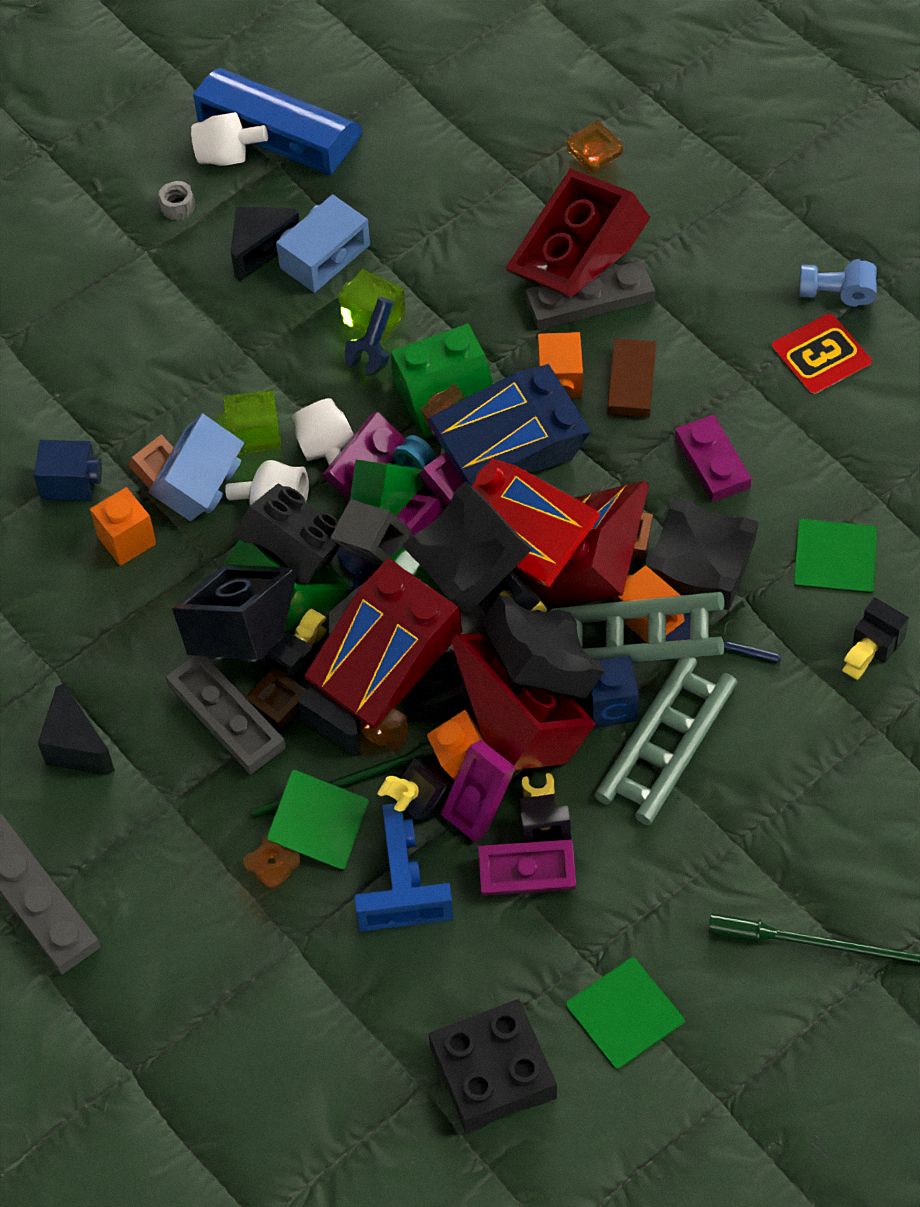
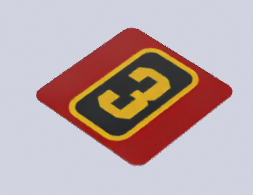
M826 314L772 343L773 349L811 393H818L872 363L870 356L832 314Z

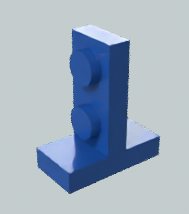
M396 803L382 805L392 890L355 895L359 932L453 920L450 883L421 886L418 861L408 862L407 848L416 847L413 820H403L402 811L394 809Z

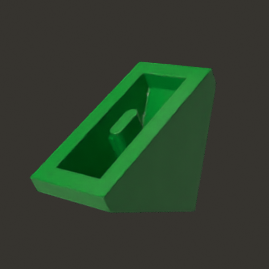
M356 459L350 499L390 511L396 516L426 484L418 475L422 469Z

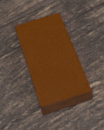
M614 339L608 415L650 418L656 341Z

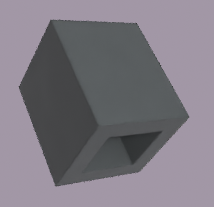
M350 499L344 513L338 520L331 539L353 557L381 566L387 558L403 547L402 545L408 540L412 530L390 511Z

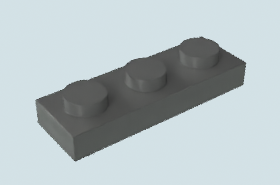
M643 260L607 268L571 298L540 285L525 289V300L537 330L655 301V289Z
M193 656L165 676L170 689L250 775L286 749L285 739L206 656Z

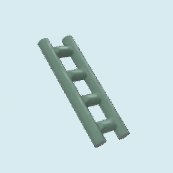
M721 592L551 609V611H567L573 615L577 622V633L581 646L583 623L606 621V647L583 649L593 660L598 661L630 655L631 662L722 655L724 653L722 637H709V611L723 610L724 597ZM690 613V639L666 641V615ZM648 617V643L624 645V619Z
M694 657L680 658L594 794L598 801L607 805L611 803L616 793L640 804L641 806L636 812L635 817L645 825H651L737 684L736 678L728 673H722L716 684L693 674L692 671L697 665ZM682 688L706 699L695 718L671 708ZM660 723L685 734L673 754L649 742ZM638 758L663 769L651 789L627 778Z

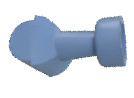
M860 259L850 262L844 272L818 273L816 265L801 264L799 297L813 298L816 296L817 290L839 292L841 300L849 306L857 307V305L870 304L877 297V268L873 263L860 261Z

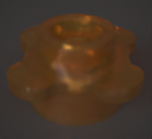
M265 836L262 839V845L254 853H248L244 857L243 863L248 872H255L257 878L265 886L273 888L284 882L290 876L291 870L299 866L300 857L298 852L288 850L284 846L271 842ZM270 858L276 859L274 864H269L267 861Z

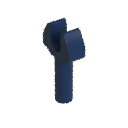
M378 297L364 337L347 341L345 347L347 367L358 365L363 351H366L369 355V362L365 369L366 376L374 375L386 366L389 354L381 347L380 340L394 305L392 300Z

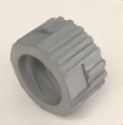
M174 181L165 184L159 190L158 197L161 213L168 219L184 220V218H188L195 211L194 194L187 183ZM177 198H184L179 203H171V201Z

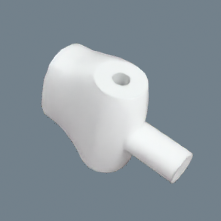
M236 112L209 117L202 122L193 124L191 127L195 157L200 165L213 164L225 166L245 162L246 144L267 141V128L265 125L243 129Z
M331 398L306 406L292 416L295 425V435L307 461L325 457L330 466L341 452V449L354 436L344 413L336 407Z
M268 460L260 465L253 481L226 484L225 492L228 500L249 499L250 505H252L279 483L282 486H288L300 492L306 502L309 491V479L304 467H291L274 460Z

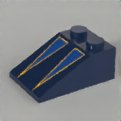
M549 364L516 372L438 412L427 421L463 483L466 481L470 486L473 485L477 474L489 463L491 458L518 466L528 473L572 461L591 432Z

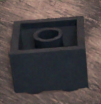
M223 565L172 607L187 655L207 656L212 660L236 658L242 659L245 662H254L264 658L268 654V650L284 637L296 579L294 568Z

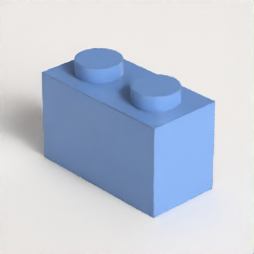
M332 194L321 205L314 206L308 215L296 226L287 229L276 242L280 268L315 293L370 246L368 219Z
M202 413L185 427L148 493L189 521H192L203 512L211 513L223 495L218 490L223 480L228 481L233 476L241 463V459L237 455L244 442Z

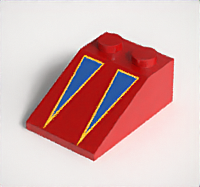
M491 458L489 463L479 471L472 485L532 549L513 571L521 577L547 587L552 585L601 516L597 510L518 466Z

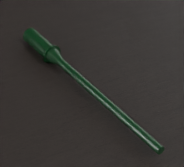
M430 741L423 744L419 742V745L406 755L327 783L343 787L411 763L415 757L425 756L430 761L437 758ZM281 799L251 809L252 818L276 811Z
M711 913L708 932L751 939L755 940V943H758L760 940L779 939L920 964V954L778 930L761 922V919L754 921Z

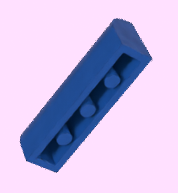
M223 68L212 71L193 93L197 121L202 122L212 116L236 112L243 129L262 125L266 126L268 140L253 144L330 176L362 135V128L357 122Z

